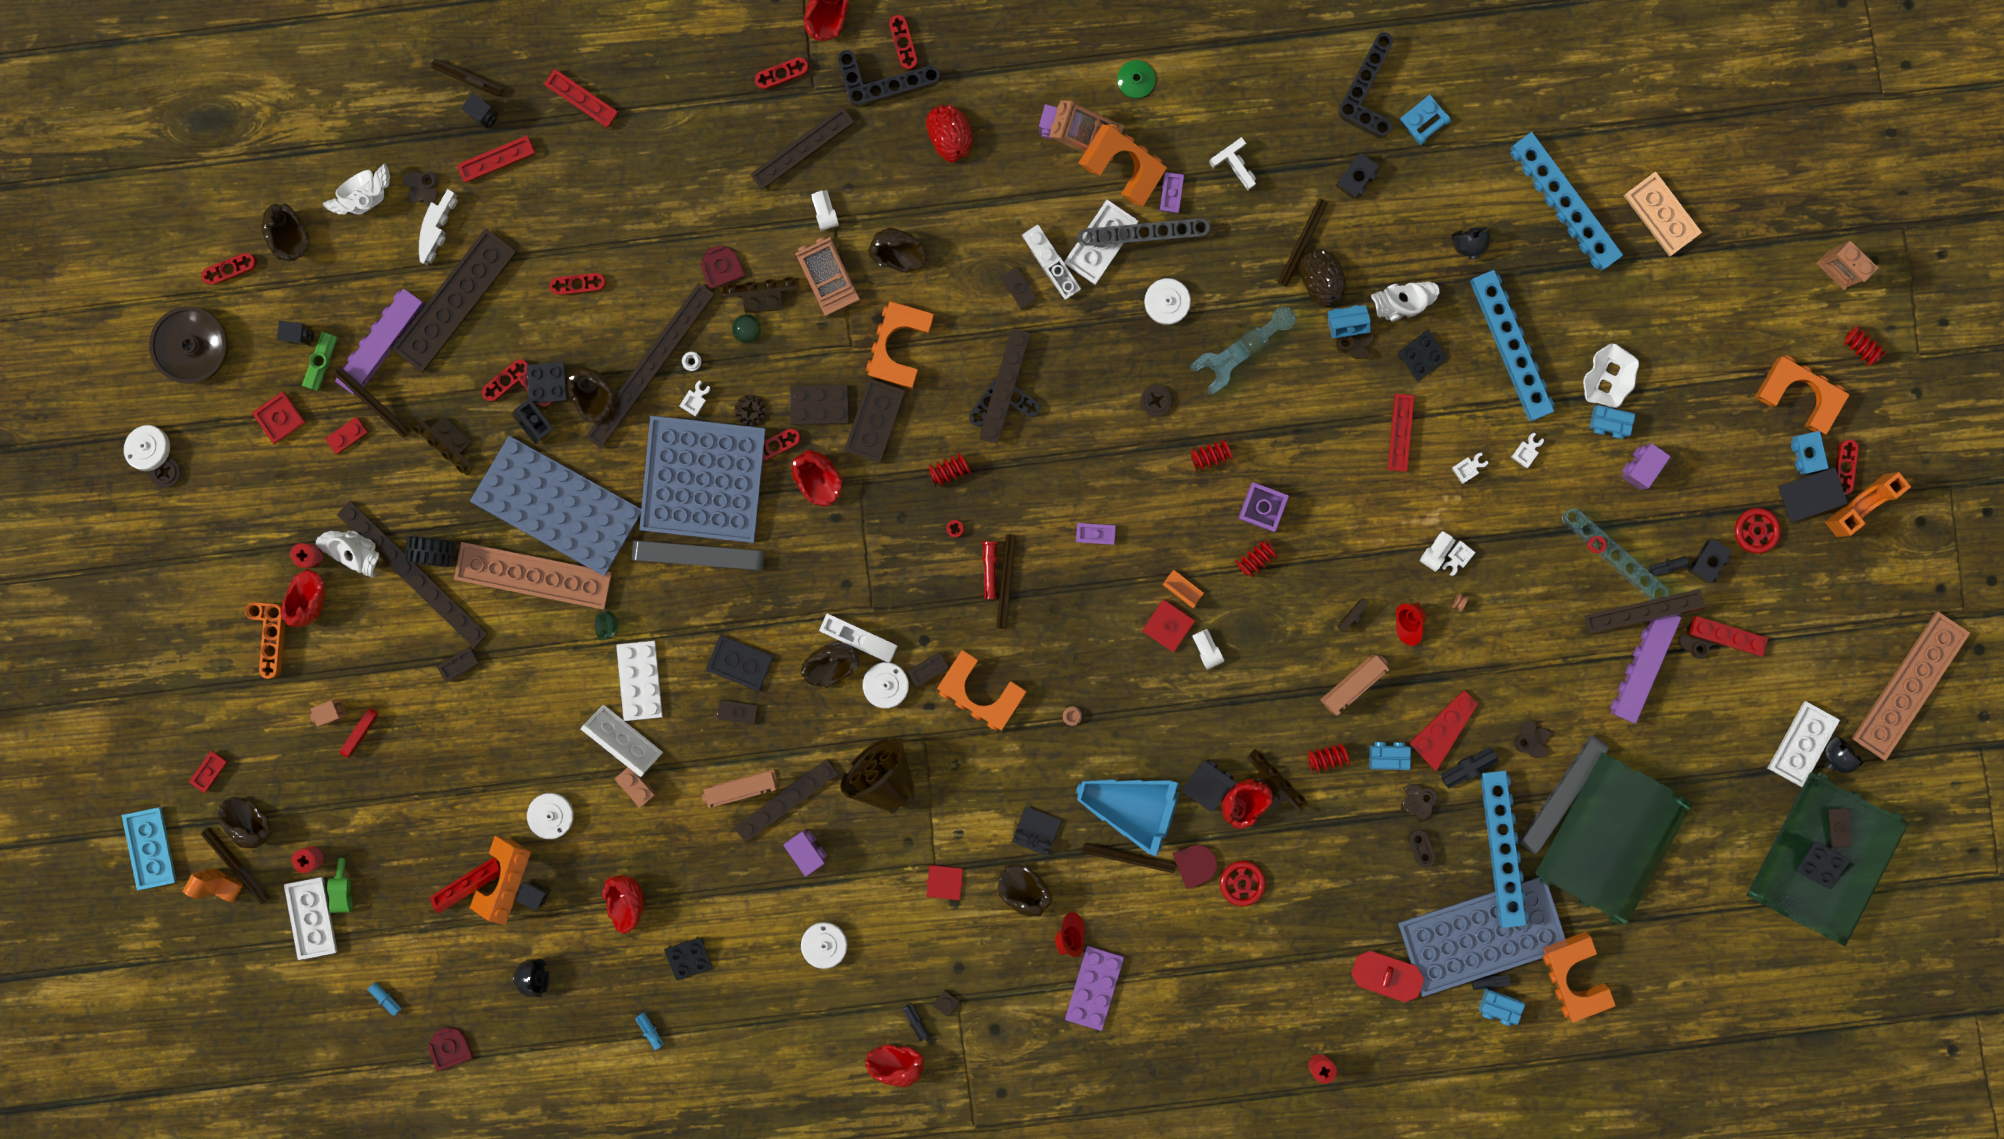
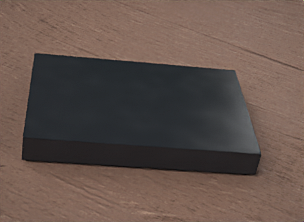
M1835 467L1778 486L1790 522L1848 504Z
M720 635L706 671L760 692L774 656Z

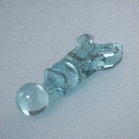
M1281 306L1273 312L1272 320L1261 329L1257 326L1255 329L1246 331L1242 335L1241 340L1239 339L1220 354L1205 353L1194 361L1189 367L1191 371L1197 372L1204 367H1208L1215 372V381L1207 389L1209 395H1213L1225 387L1229 382L1231 370L1251 354L1260 352L1264 345L1269 342L1267 340L1269 336L1277 330L1291 329L1296 322L1294 311L1289 307Z

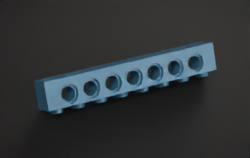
M1532 132L1510 148L1513 159L1519 161L1523 166L1522 170L1525 175L1533 179V185L1536 190L1542 192L1546 197L1545 201L1548 206L1556 210L1557 218L1561 223L1567 225L1569 228L1567 229L1568 233L1572 238L1578 240L1580 249L1583 253H1587L1590 256V262L1595 269L1602 271L1623 256ZM1527 152H1531L1534 154V161H1529L1527 159ZM1538 168H1544L1546 176H1540ZM1550 183L1557 185V192L1550 190ZM1561 198L1568 200V207L1561 205ZM1573 214L1579 215V223H1576L1572 220ZM1584 229L1591 231V238L1584 236ZM1596 244L1602 246V254L1595 251Z
M1492 270L1470 280L1471 286L1529 422L1554 412V402L1551 397L1547 396L1545 391L1547 390L1546 383L1538 375L1539 367L1535 361H1532L1530 356L1532 351L1529 344L1524 342L1523 329L1517 325L1515 320L1517 315L1513 308L1510 309L1508 304L1509 296L1501 288L1502 280L1500 275ZM1490 287L1495 290L1494 297L1487 295V288ZM1495 305L1502 307L1503 312L1501 315L1495 313ZM1503 323L1509 324L1510 331L1508 333L1502 330ZM1511 340L1517 342L1518 347L1516 350H1512L1509 347ZM1518 358L1524 359V368H1520L1517 365ZM1526 375L1530 376L1533 380L1531 386L1526 385L1524 382ZM1533 393H1537L1540 396L1539 403L1532 401Z
M1506 771L1482 773L1480 778L1500 928L1525 926L1526 921H1528V912L1523 906L1526 896L1525 891L1521 890L1520 883L1523 882V874L1518 868L1521 858L1519 851L1516 852L1515 845L1518 844V835L1513 830L1516 820L1515 814L1511 813L1510 805H1513L1512 794H1509L1508 786L1511 785L1509 774L1506 775ZM1495 786H1499L1502 789V794L1499 797L1493 794ZM1498 805L1504 808L1502 816H1498L1495 812V808ZM1500 824L1505 825L1507 828L1505 835L1498 833V826ZM1504 843L1509 846L1507 854H1503L1500 851V847ZM1505 863H1509L1512 866L1509 874L1503 871ZM1508 882L1514 884V891L1512 893H1508L1505 889V885ZM1511 901H1514L1517 905L1515 912L1508 910V904Z

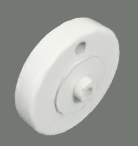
M1164 278L1154 282L1149 287L1145 295L1144 304L1146 312L1151 319L1159 324L1172 325L1178 323L1187 315L1191 305V298L1188 289L1180 281Z
M143 425L134 429L128 435L124 444L125 459L132 467L140 471H152L159 468L166 461L170 451V442L166 433L152 425Z
M882 662L874 665L867 671L863 679V692L867 700L879 708H892L899 705L905 699L909 690V680L906 673L894 663Z
M545 793L536 797L529 805L527 811V822L530 829L537 836L544 839H555L563 836L569 831L574 821V810L567 798L558 793Z
M819 922L809 927L804 933L801 941V951L806 961L812 966L820 969L832 968L843 960L847 951V938L839 926L830 922Z

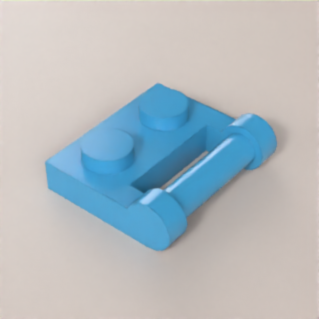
M1431 95L1427 96L1399 119L1420 145H1423L1426 139L1444 124L1448 125L1451 122L1450 117L1441 109ZM1437 114L1440 119L1420 134L1417 129Z

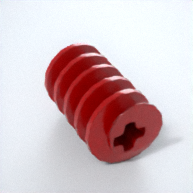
M1856 325L1844 337L1846 340L1843 345L1851 344L1849 351L1857 349L1855 356L1862 354L1860 361L1868 359L1866 364L1868 367L1880 360L1887 350L1881 351L1883 347L1881 345L1876 346L1877 341H1870L1871 336L1869 334L1864 336L1865 330H1859L1860 326Z
M1224 439L1221 440L1220 445L1217 442H1213V448L1210 444H1206V450L1200 446L1199 453L1195 449L1191 450V460L1196 473H1198L1199 466L1204 471L1205 464L1212 468V462H1215L1219 466L1220 459L1225 464L1227 463V457L1233 461L1229 445Z
M957 453V460L950 456V462L943 459V465L939 462H936V468L931 464L929 465V472L936 488V482L943 486L944 479L950 483L951 476L957 480L958 473L964 477L965 470L972 474L965 456L963 457L960 453Z
M1266 539V544L1262 541L1259 542L1260 549L1256 546L1253 547L1254 553L1247 551L1248 558L1242 555V563L1237 560L1235 561V564L1246 577L1249 575L1253 578V570L1260 573L1258 566L1266 568L1265 561L1272 563L1271 556L1276 559L1278 558L1275 549Z
M300 543L295 545L290 551L293 563L301 568H315L320 565L323 559L321 549L314 544Z
M1338 743L1337 748L1335 745H1331L1330 751L1326 746L1323 747V752L1319 748L1315 750V754L1312 750L1308 751V764L1312 775L1314 769L1321 773V767L1328 771V765H1331L1334 770L1336 763L1342 768L1344 761L1350 766L1348 752L1342 743Z
M309 846L296 851L292 855L291 861L298 872L308 873L322 866L324 855L316 846Z
M1316 1054L1310 1059L1309 1070L1316 1081L1326 1084L1335 1079L1337 1069L1328 1056Z

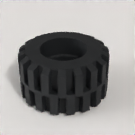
M409 536L407 537L405 561L416 564L452 567L454 565L456 543L451 540Z

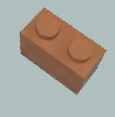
M341 699L331 700L310 709L312 712L310 713V718L317 727L348 717Z
M628 767L615 778L616 782L639 808L643 807L657 794L643 777L638 776Z

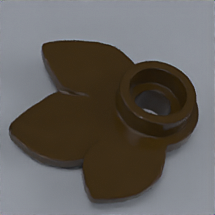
M430 171L422 174L411 172L403 178L402 182L411 187L408 194V202L418 203L424 200L429 206L431 202L433 203L436 200V187L439 182L436 174ZM428 178L432 179V183L430 185L426 184V180Z
M1365 333L1340 337L1336 341V347L1339 352L1343 354L1349 353L1355 359H1365L1370 356L1366 348L1371 344L1373 335ZM1343 343H1348L1349 346H1348V347H1343L1342 344H1343Z
M1691 622L1687 627V635H1680L1679 642L1683 649L1690 651L1694 658L1703 659L1708 655L1709 647L1714 642L1689 635ZM1697 646L1701 647L1700 653L1696 650Z
M1534 720L1528 721L1522 725L1520 734L1515 737L1514 747L1519 752H1527L1531 757H1544L1548 755V752L1543 744L1548 740L1551 733L1542 728L1536 729ZM1525 739L1526 745L1522 747L1520 741Z
M1410 784L1404 787L1408 797L1402 802L1401 810L1407 813H1415L1418 821L1427 819L1432 813V806L1437 801L1436 792L1432 788H1422L1418 784ZM1424 795H1429L1431 799L1429 801L1425 800Z

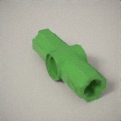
M321 332L315 351L310 356V364L302 386L319 391L326 370L331 366V357L338 337ZM323 357L324 363L318 367L317 359Z

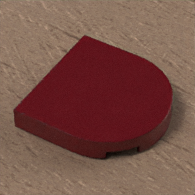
M715 246L709 249L702 259L701 268L709 290L746 277L738 256L728 247Z
M1191 845L1172 853L1186 889L1208 881L1216 871V858L1212 851L1205 846Z
M442 1028L430 1040L429 1052L437 1072L474 1058L465 1034L457 1028Z

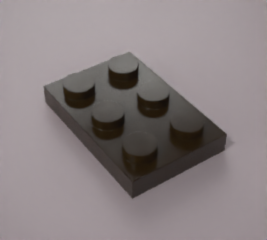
M848 385L790 386L791 425L849 424Z

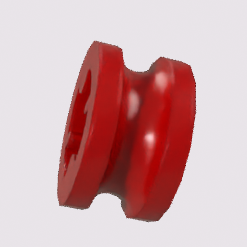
M952 520L947 524L946 530L951 537H959L963 533L964 528L960 521ZM954 523L959 524L960 532L958 534L957 532L956 534L951 533V524L953 526Z
M1594 536L1588 540L1587 547L1592 553H1601L1606 548V541L1601 536ZM1595 539L1599 543L1601 542V547H1598L1599 550H1596V547H1592Z

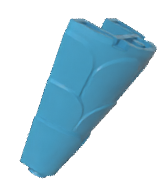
M1084 780L1082 783H1079L1076 794H1078L1077 800L1102 821L1108 822L1118 832L1128 837L1148 854L1157 856L1163 846L1161 841L1167 836L1179 797L1176 789H1180V783L1171 780Z

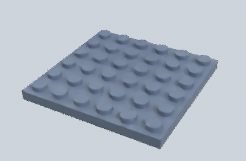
M651 415L639 530L754 543L766 428Z

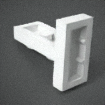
M1241 137L1210 159L1209 163L1214 169L1226 160L1249 191L1255 186L1256 183L1254 181L1256 178L1250 170L1247 172L1243 165L1245 163L1239 155H1235L1236 152L1246 145Z

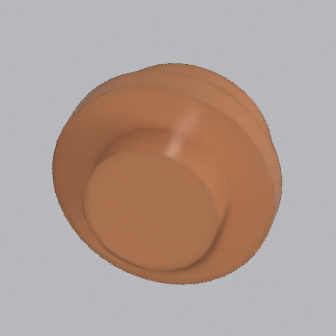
M1068 707L1064 710L1063 720L1067 725L1075 726L1080 723L1082 714L1078 708Z

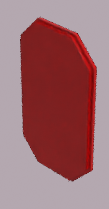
M1371 950L1357 956L1351 973L1359 987L1402 1002L1417 998L1424 981L1417 966Z

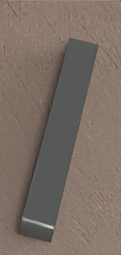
M1190 219L1087 228L1080 230L1076 239L1082 246H1096L1199 237L1209 232L1210 225L1205 219ZM1198 222L1203 225L1201 233L1196 231V224ZM1179 224H1182L1185 229L1182 235L1177 232ZM1160 226H1164L1166 229L1164 236L1158 233ZM1142 227L1147 230L1145 238L1139 234V230ZM1122 229L1128 231V238L1126 240L1120 235ZM1104 230L1108 231L1110 235L1108 241L1102 239L1101 235ZM1085 232H1088L1091 236V240L1088 243L1084 242L1082 238Z
M633 541L631 560L763 570L765 551Z
M1595 735L1589 737L1519 839L1518 844L1534 855L1541 849L1608 751L1609 745Z

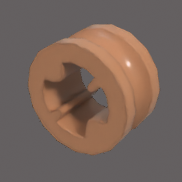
M1459 592L1452 604V608L1457 607L1458 611L1461 612L1469 597H1464Z

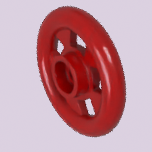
M1749 509L1741 514L1735 524V537L1738 544L1750 553L1762 554L1768 552L1779 541L1781 534L1780 523L1776 516L1766 509ZM1755 516H1763L1762 522L1754 521ZM1745 521L1750 523L1748 531L1743 530ZM1771 523L1773 532L1768 533L1766 524ZM1756 527L1760 529L1758 535L1754 533ZM1748 535L1754 540L1752 544L1745 540ZM1766 537L1769 542L1761 545L1759 540Z
M1249 861L1231 863L1224 869L1220 878V890L1224 898L1231 904L1240 907L1256 903L1262 897L1266 887L1265 876L1262 870ZM1246 869L1253 872L1251 877L1244 874ZM1236 870L1239 875L1232 879L1230 874ZM1241 880L1246 881L1244 887L1239 886ZM1253 881L1258 882L1257 890H1251ZM1233 884L1236 892L1230 893L1228 886ZM1248 892L1249 898L1240 899V893Z

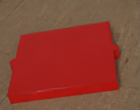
M929 865L928 879H926L928 883L926 897L960 900L961 886H963V868Z

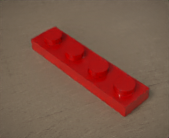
M556 69L553 70L544 83L547 88L606 128L610 127L618 115L615 109Z
M526 135L459 163L457 167L463 182L468 183L536 153L529 136Z
M1394 394L1387 470L1407 472L1415 395Z
M1694 616L1689 635L1759 657H1763L1768 641L1766 637L1698 616Z
M493 857L430 896L434 911L439 914L500 876L501 868L499 861Z

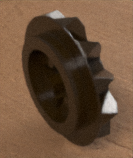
M1150 386L1142 393L1141 406L1149 415H1162L1170 408V393L1162 386ZM1151 394H1153V396H1155L1156 398L1163 396V398H1161V400L1159 401L1161 408H1159V406H1157L1156 404H1151L1149 406V404L1153 400Z
M754 395L742 397L735 406L737 419L742 424L748 426L760 423L766 413L763 401ZM752 402L753 409L758 411V413H751L748 419V412L742 408H749Z
M167 457L161 467L149 471L150 479L155 485L170 487L176 484L180 478L181 469L176 461ZM161 467H163L164 469L170 468L168 471L169 477H160L163 473Z

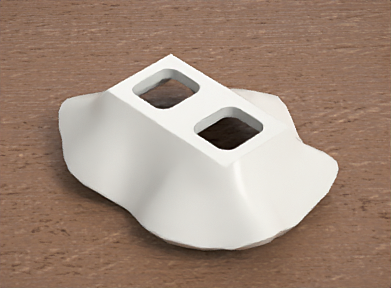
M1609 344L1595 354L1593 358L1594 366L1585 375L1583 385L1585 398L1588 402L1617 408L1635 388L1639 361L1620 346ZM1610 362L1620 367L1616 376L1606 371ZM1601 380L1612 384L1609 393L1598 389Z

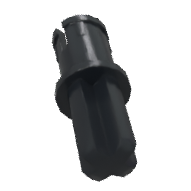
M1686 556L1673 560L1666 559L1665 562L1650 565L1649 571L1651 576L1668 572L1672 574L1673 571L1689 568V562Z
M1489 975V977H1482L1472 981L1473 990L1489 988L1493 990L1497 987L1511 986L1510 975Z
M910 1003L904 1006L903 1011L910 1022L909 1026L913 1027L919 1041L930 1037L922 1022L923 1018H920L914 1005Z

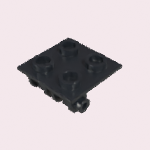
M1429 329L1411 343H1408L1402 350H1399V354H1397L1400 360L1405 362L1416 381H1419L1447 359V356Z
M564 362L526 365L528 393L533 403L563 402L567 400Z
M1025 806L1012 842L1047 856L1061 820Z
M1817 841L1815 843L1811 842L1809 845L1810 850L1795 871L1831 889L1851 859Z
M696 937V939L690 941L686 940L684 943L680 942L678 945H670L669 948L664 949L676 981L713 969L704 947L703 937Z

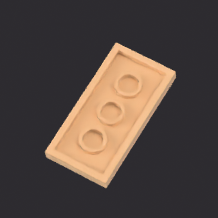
M1656 171L1623 195L1669 257L1702 233Z

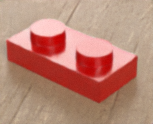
M355 417L325 438L335 454L338 455L369 432L360 419Z
M210 751L189 783L203 793H207L229 761L216 752Z

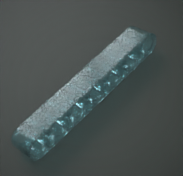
M1573 508L1563 512L1562 522L1586 544L1594 536H1601L1605 539L1606 548L1598 554L1649 600L1657 599L1655 597L1657 589L1662 591V597L1669 596L1667 587L1580 510ZM1570 512L1576 515V520L1573 523L1568 520ZM1585 525L1590 527L1589 535H1585L1582 531ZM1595 539L1592 547H1596V550H1599L1597 539ZM1614 550L1619 553L1617 561H1614L1611 557ZM1628 563H1631L1634 568L1631 574L1626 571ZM1642 576L1648 579L1646 586H1642L1640 583Z

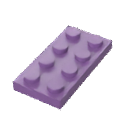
M1087 945L1065 1020L1102 1031L1124 956Z

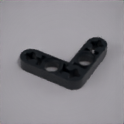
M996 379L991 383L969 415L970 422L974 426H982L984 423L985 412L981 415L983 419L981 422H974L973 414H979L981 409H978L979 405L984 410H988L983 401L986 397L992 396L989 391L994 390ZM1015 386L1013 393L1018 392L1021 395V400L1018 403L1010 400V405L1028 417L1038 415L1040 406L1037 401ZM1024 398H1027V399H1028V400L1026 401V403H1027L1028 405H1030V406H1031L1032 404H1035V405H1036V406H1035V410H1036L1035 413H1034V412H1031V413L1029 414V413L1027 412V411H1028V408H1027L1026 406H1024V405H1023V408H1022V409H1021L1020 407H1018V406H1020V405L1023 403Z

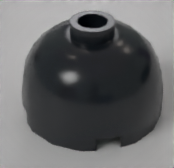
M1487 227L1470 228L1469 231H1465L1463 234L1462 230L1451 234L1452 243L1457 253L1462 256H1468V259L1479 258L1480 254L1484 253L1491 243L1490 229H1487Z
M1837 735L1830 740L1825 748V757L1828 760L1826 765L1833 772L1838 770L1841 773H1852L1864 764L1859 755L1855 757L1854 749Z
M528 959L517 967L513 975V982L522 995L542 997V992L547 991L549 971L545 972L544 966H547L543 959Z

